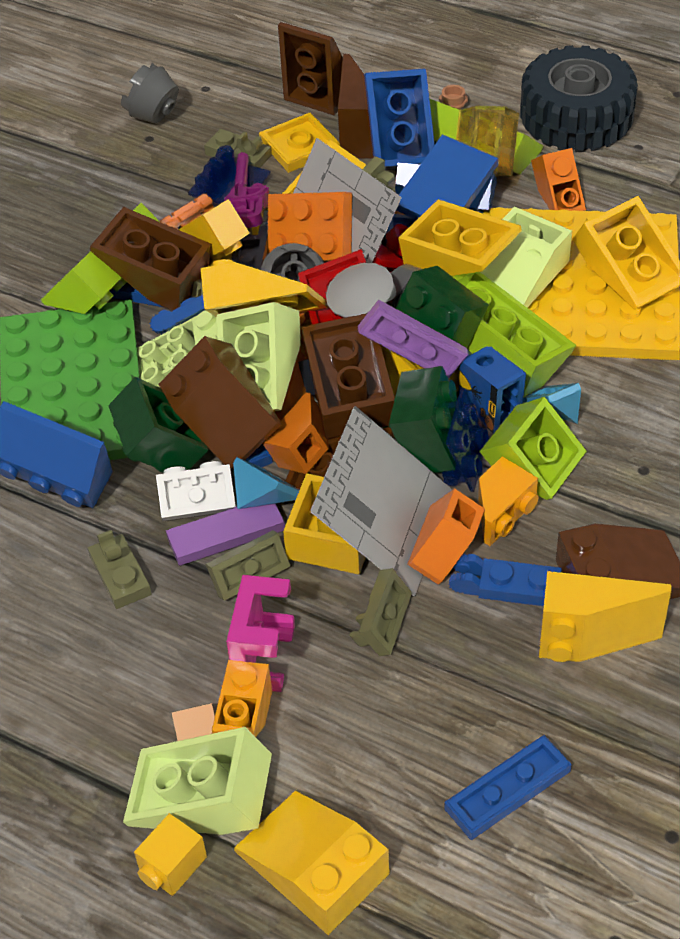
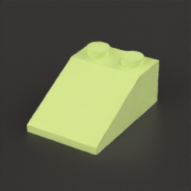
M272 302L217 314V340L233 345L274 411L282 410L300 348L299 310Z
M246 727L143 748L140 751L123 823L129 827L155 829L170 813L197 833L224 835L259 828L272 753Z

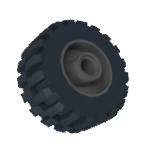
M572 45L565 46L564 49L560 50L558 48L552 49L548 54L542 53L528 65L522 76L520 102L522 124L534 139H541L544 145L548 147L556 146L558 150L572 148L575 152H583L586 149H591V151L600 150L604 145L606 147L611 146L617 140H620L633 124L638 87L637 77L625 60L621 61L618 55L615 53L609 54L602 48L591 49L590 46L584 45L581 48H574Z

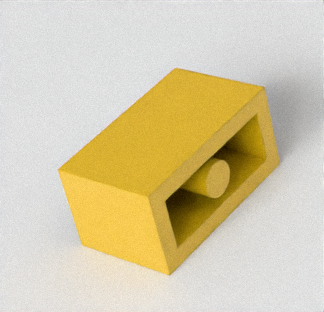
M229 199L178 229L211 243L210 259L212 262L243 246L239 240L250 234Z

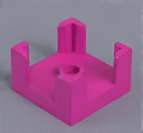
M242 575L226 641L229 660L256 663L257 656L276 658L278 641H292L295 630L294 616L263 612L261 595L288 597L291 593L290 579ZM270 672L272 691L282 692L284 674Z

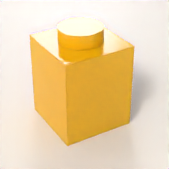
M170 813L134 851L139 868L137 873L140 879L153 890H158L161 887L171 896L180 889L207 858L203 837Z

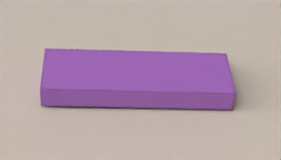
M379 299L358 325V332L363 336L423 368L443 366L448 379L468 356L466 347Z
M274 503L242 509L235 507L166 530V535L177 563L181 566L248 543L272 530L277 533L284 530L285 524Z

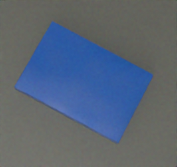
M442 134L400 192L401 200L396 211L417 220L438 199L468 209L498 166V158Z

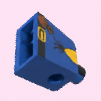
M484 347L473 354L467 349L468 356L457 368L460 371L458 392L466 404L490 432L494 434L515 406L523 404L526 373L492 347Z

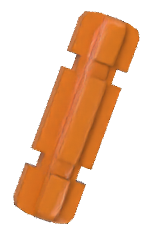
M201 194L194 199L195 202H188L172 212V217L167 215L160 222L175 229H178V227L182 228L201 216V213L204 214L214 208L213 200L207 194Z

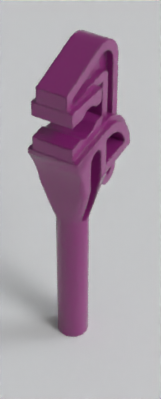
M241 152L237 155L235 185L228 195L224 197V201L229 199L245 227L252 228L263 223L264 209L268 206V194L270 193L269 187L267 185L263 186L261 183H255L251 187H247L249 156L247 153Z

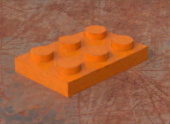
M352 192L268 194V254L276 247L288 243L308 246L323 261H331L351 253Z

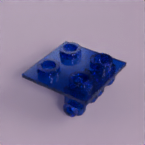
M225 145L217 149L215 157L210 158L204 166L203 172L195 177V184L188 192V195L198 197L201 194H207L215 203L221 204L224 202V197L228 195L235 185L237 162L234 160V150L231 146ZM248 165L247 187H251L255 183L263 184L271 171Z
M465 389L460 390L446 444L456 462V469L442 471L444 483L448 486H456L458 483L466 482L470 492H474L477 479L482 475L483 455L480 453V450L488 442L489 433L486 428L482 427L478 419L477 408L474 403L470 402Z

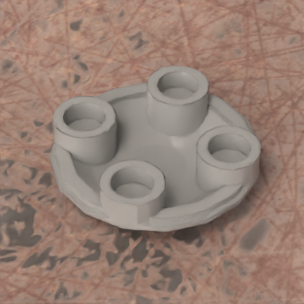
M360 263L344 269L329 283L326 292L327 305L335 314L344 318L366 314L378 299L384 303L392 300L396 295V288L392 275L385 267L376 263Z

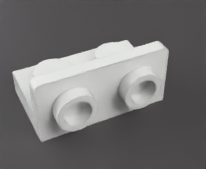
M212 461L201 464L200 469L186 470L185 467H171L165 469L164 474L156 475L162 521L215 514L236 507L229 464L222 465V462Z

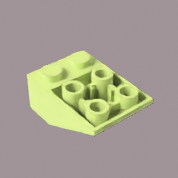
M514 206L502 220L521 225L522 231L481 273L528 308L570 261L572 230Z
M204 310L199 315L138 347L140 379L160 387L158 384L204 336L217 339V317Z

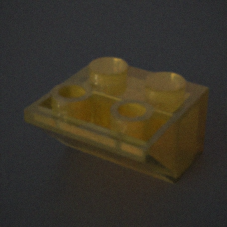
M472 106L459 110L456 140L497 157L498 166L494 170L495 176H512L519 113L505 106Z

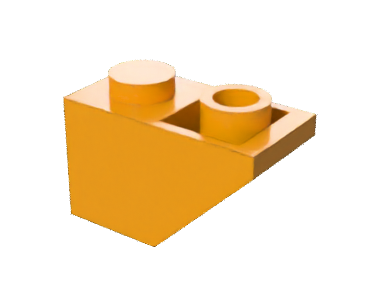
M503 456L479 478L478 504L485 508L481 525L484 543L488 546H491L500 537H506L513 529L515 522L523 514L527 515L532 512L539 499L537 495L538 478Z
M228 660L212 726V734L246 727L257 737L265 726L272 695L269 664Z

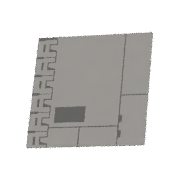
M316 138L293 193L352 192L351 253L362 249L367 263H372L399 205L401 196Z
M354 406L310 512L381 570L393 568L411 590L412 595L415 596L423 574L407 565L430 505L452 489L359 408Z

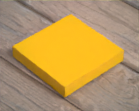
M311 112L259 132L263 144L271 146L272 155L288 173L305 166L316 138L325 144L332 140L340 146L339 141Z

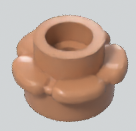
M448 85L442 89L439 101L460 110L468 102V97L463 87Z

